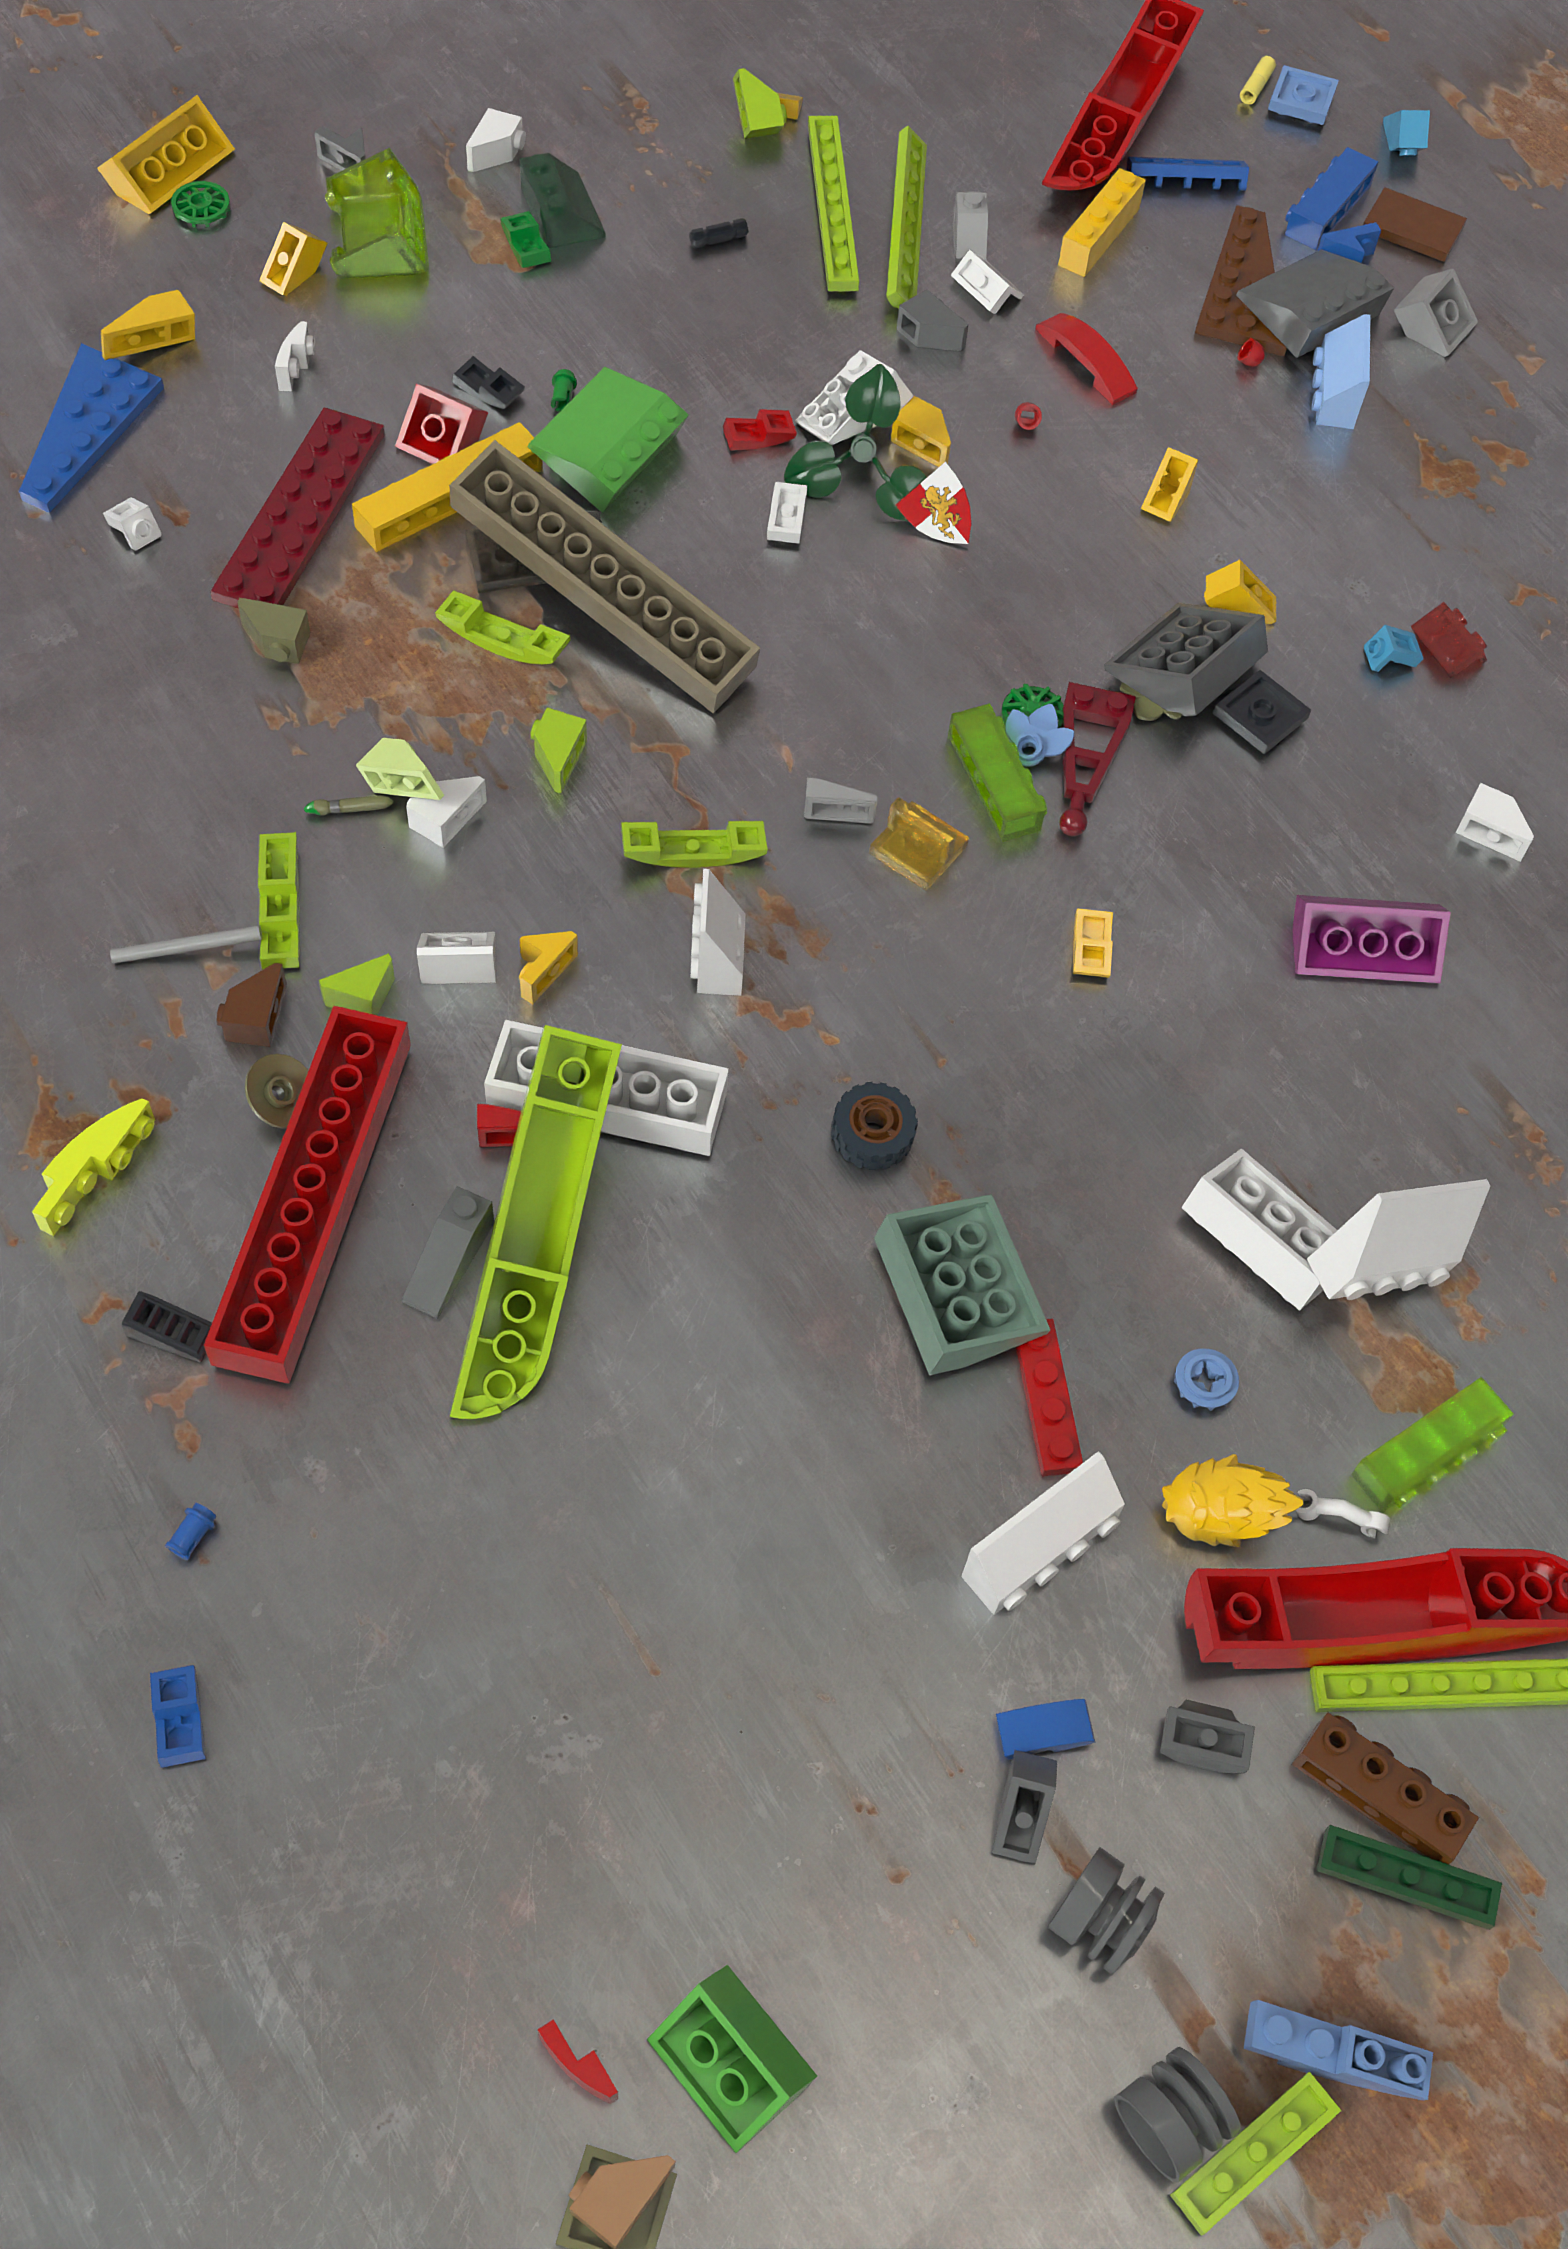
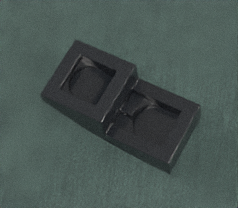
M474 356L453 374L452 383L468 394L502 409H505L525 389L524 385L501 367L493 372Z

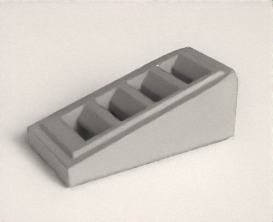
M807 777L804 818L859 823L875 822L876 795L823 779Z

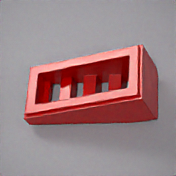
M477 1104L479 1147L513 1146L521 1111L489 1104Z

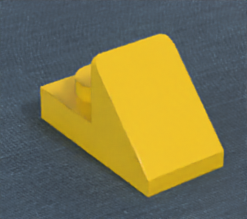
M574 932L522 936L519 939L520 955L528 962L519 975L521 998L533 1005L578 956V936Z

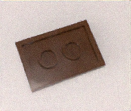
M1384 187L1363 225L1376 222L1381 229L1379 238L1445 262L1463 230L1467 218Z

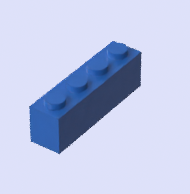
M1349 147L1339 157L1335 156L1328 170L1318 175L1314 186L1304 191L1300 202L1290 207L1285 221L1288 222L1285 235L1317 250L1322 234L1332 232L1371 187L1379 162Z

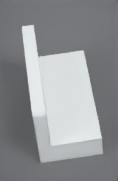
M971 250L967 252L951 274L958 283L994 314L997 313L1010 294L1020 300L1024 296L1017 287L987 260Z

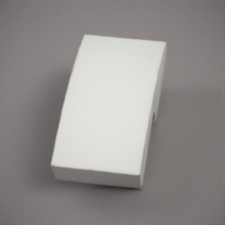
M301 321L293 328L279 350L275 363L279 391H292L293 379L299 378V369H308L309 356L315 355V337L309 335L308 323L305 321Z

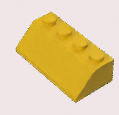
M196 95L97 169L117 196L145 213L150 214L172 198L177 189L193 182L234 151L235 148L199 96Z

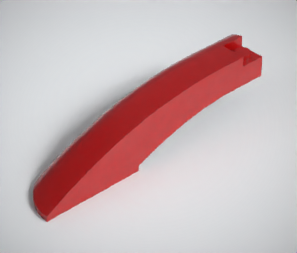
M1145 0L1107 70L1092 92H1089L1049 167L1042 185L1059 190L1085 189L1101 183L1116 170L1166 87L1203 16V9L1181 0Z
M1450 1548L1446 1552L1335 1566L1278 1569L1197 1568L1189 1579L1185 1594L1184 1612L1186 1629H1194L1201 1663L1233 1662L1234 1669L1312 1668L1313 1666L1400 1663L1490 1653L1567 1641L1568 1561L1557 1555L1535 1549Z

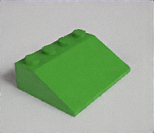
M604 367L547 424L527 447L603 513L672 441L689 414L665 393Z

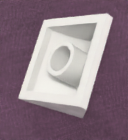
M495 932L421 933L417 945L421 984L496 983Z

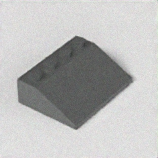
M1321 249L1239 290L1236 296L1298 358L1321 346L1325 334L1364 314L1370 315V320L1378 316L1393 292L1394 287L1374 267Z
M1177 603L1104 664L1105 671L1166 711L1181 713L1184 716H1196L1268 652L1265 616Z

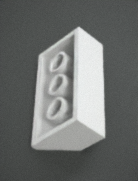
M1242 1148L1201 1177L1182 1206V1209L1195 1222L1209 1231L1226 1249L1232 1251L1256 1275L1263 1278L1299 1311L1323 1291L1307 1258L1337 1231L1336 1228Z
M1099 1451L971 1548L961 1577L993 1615L1004 1607L1008 1611L1014 1609L1027 1597L1028 1594L1025 1590L1036 1582L1039 1586L1046 1584L1058 1573L1059 1569L1056 1566L1067 1558L1071 1562L1077 1560L1089 1549L1088 1541L1097 1534L1102 1538L1106 1537L1121 1523L1118 1517L1125 1503L1102 1454Z

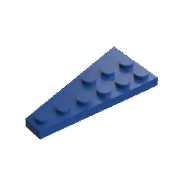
M81 343L20 487L21 500L50 513L164 389L162 378L117 358L104 360L101 351Z

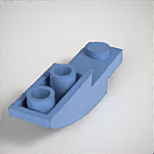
M1256 2000L1250 2002L1243 2049L1277 2059V2064L1305 2073L1311 2072L1315 2076L1392 2095L1423 2101L1428 2100L1433 2052L1351 2025L1340 2027L1264 2001Z

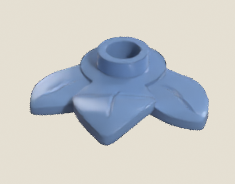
M1052 704L1040 707L1029 717L1013 709L1007 718L1005 727L1006 734L1013 742L1011 748L1013 758L1018 764L1025 767L1039 764L1044 757L1059 756L1071 745L1075 734L1074 730L1058 728L1057 714ZM1028 746L1036 749L1031 755L1023 753V750Z

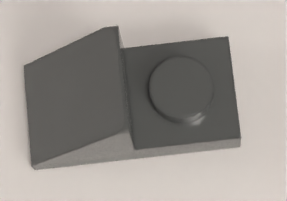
M324 126L314 132L318 158L363 184L367 181L362 128L356 130L346 139Z

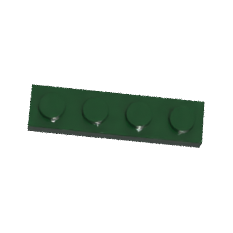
M1329 1825L1325 1829L1317 1866L1318 1872L1488 1930L1495 1926L1502 1888L1501 1882L1333 1825Z

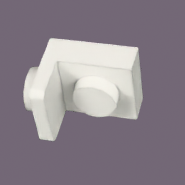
M132 497L103 513L108 525L123 532L130 548L135 551L161 537V531L149 506Z

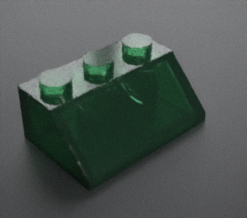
M550 153L519 158L521 190L534 219L539 224V231L548 248L606 237V232L579 172Z

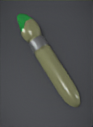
M387 796L356 797L330 801L318 799L308 803L304 807V811L316 815H327L329 813L380 810L390 807L393 804V800Z

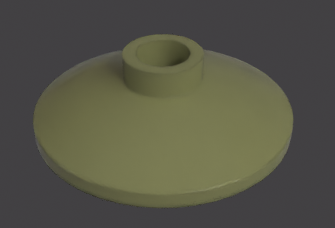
M269 1054L257 1060L250 1067L245 1079V1094L253 1112L268 1125L286 1129L306 1079L308 1069L295 1058L284 1054ZM272 1090L278 1093L279 1100L275 1098V1096L272 1093Z

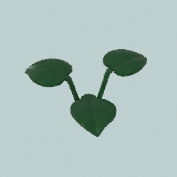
M877 364L857 378L851 384L846 394L845 404L850 417L859 423L867 422L864 432L853 437L851 449L846 450L844 454L835 459L834 449L831 444L824 441L810 442L801 447L792 456L785 469L784 481L790 484L806 485L807 496L814 498L826 497L832 494L840 484L842 475L837 466L851 456L859 462L871 460L881 477L886 481L876 491V500L880 509L894 519L908 521L895 505L923 482L927 476L915 466L902 465L897 467L892 472L891 477H889L875 455L877 442L875 437L870 434L873 424L882 428L891 426L899 415L901 405L899 390L894 378L882 364Z

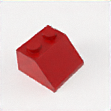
M416 384L395 447L434 464L478 442L488 412L434 387Z

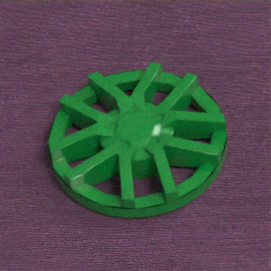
M196 181L185 184L175 191L171 199L172 209L176 218L192 223V227H196L197 224H205L206 227H210L209 223L221 218L225 219L227 217L226 213L228 210H231L227 191L220 185L208 181ZM198 188H205L203 191L198 190Z
M1023 684L1021 688H1013L1003 701L1001 708L1002 720L1006 726L1009 716L1007 712H1011L1013 709L1029 717L1040 707L1052 704L1058 708V710L1055 709L1057 719L1059 720L1058 728H1062V710L1064 705L1061 701V696H1056L1050 691L1051 688L1048 686L1044 689ZM1022 694L1026 695L1027 700L1022 697ZM1046 697H1047L1048 699H1050L1049 701H1047V702H1045V703L1043 702V700H1044Z

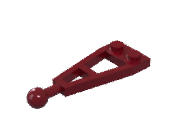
M1069 682L1062 710V728L1074 730V719L1115 727L1116 729L1104 753L1075 747L1074 739L1067 750L1063 752L1064 797L1071 799L1069 809L1062 813L1059 820L1060 829L1064 834L1074 837L1081 835L1086 830L1088 821L1083 812L1085 802H1093L1128 732L1136 696ZM1075 764L1096 769L1088 785L1076 782Z

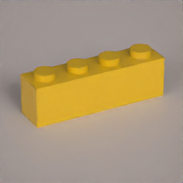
M1119 168L1063 236L1058 266L1085 277L1140 209L1146 179Z

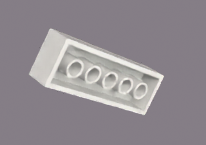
M505 1019L484 1082L486 1104L522 1111L543 1030L542 1027ZM622 1045L601 1132L710 1156L727 1094L729 1068Z

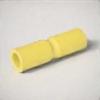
M1264 56L1259 61L1240 92V99L1243 103L1253 104L1276 68V62L1272 57Z

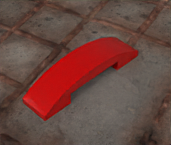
M1059 313L1036 324V330L1054 348L1063 345L1095 376L1093 387L1112 405L1137 393L1138 388L1122 359L1111 345L1087 323L1074 316Z

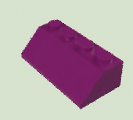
M1297 895L1292 929L1295 973L1441 983L1451 912L1440 904Z

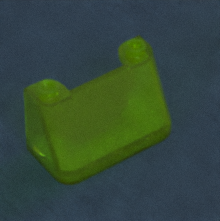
M390 148L326 178V202L332 211L339 213L342 224L343 248L340 246L333 248L332 257H330L331 267L337 275H342L345 279L418 275L429 269L422 198L417 185Z

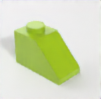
M745 68L738 69L733 77L744 139L778 134L787 121L786 108L784 104H780L779 94Z
M547 707L541 720H535L531 730V739L534 740L535 756L553 790L561 794L587 743L586 719Z

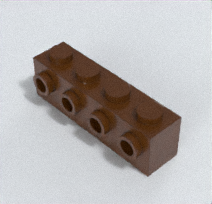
M1327 1712L1313 1729L1292 1762V1765L1419 1855L1448 1865L1452 1863L1479 1817L1470 1811L1469 1805L1464 1800L1453 1794H1445L1432 1785L1431 1779L1424 1772L1413 1767L1408 1768L1395 1759L1393 1752L1388 1747L1376 1741L1371 1742L1356 1732L1355 1725L1348 1719L1339 1715L1333 1716Z

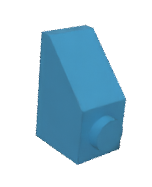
M1400 110L1383 117V126L1389 150L1399 151V156L1412 157L1417 156V151L1426 149L1428 147L1430 110Z

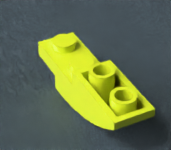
M141 1098L104 1116L75 1137L42 1172L48 1190L32 1211L40 1230L54 1236L61 1225L64 1226L71 1220L75 1206L83 1195L92 1191L97 1182L98 1174L112 1181L119 1170H124L128 1166L134 1149L141 1140L149 1137L154 1128L155 1118L149 1101Z

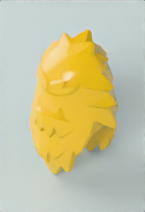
M1236 1454L1218 1461L1211 1458L1201 1464L1195 1462L1178 1474L1171 1484L1162 1487L1165 1498L1162 1507L1166 1510V1521L1174 1522L1178 1530L1187 1538L1193 1541H1203L1212 1546L1224 1544L1240 1547L1241 1539L1261 1537L1268 1534L1271 1529L1287 1525L1292 1522V1517L1287 1514L1303 1505V1498L1287 1489L1290 1487V1483L1286 1482L1282 1476L1265 1471L1264 1467L1238 1463Z

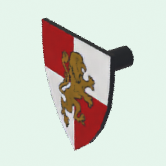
M945 462L895 506L917 530L931 538L948 543L969 544L972 526L970 503L964 486L955 472Z

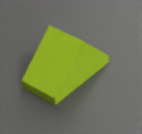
M388 953L320 979L319 985L325 1006L333 1008L334 1005L378 1015L395 980L392 958Z

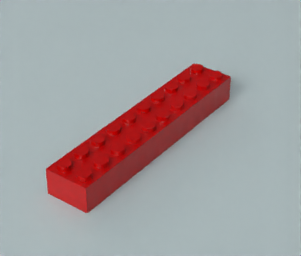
M333 1005L205 1340L204 1348L211 1366L290 1384L411 1047L407 1022Z

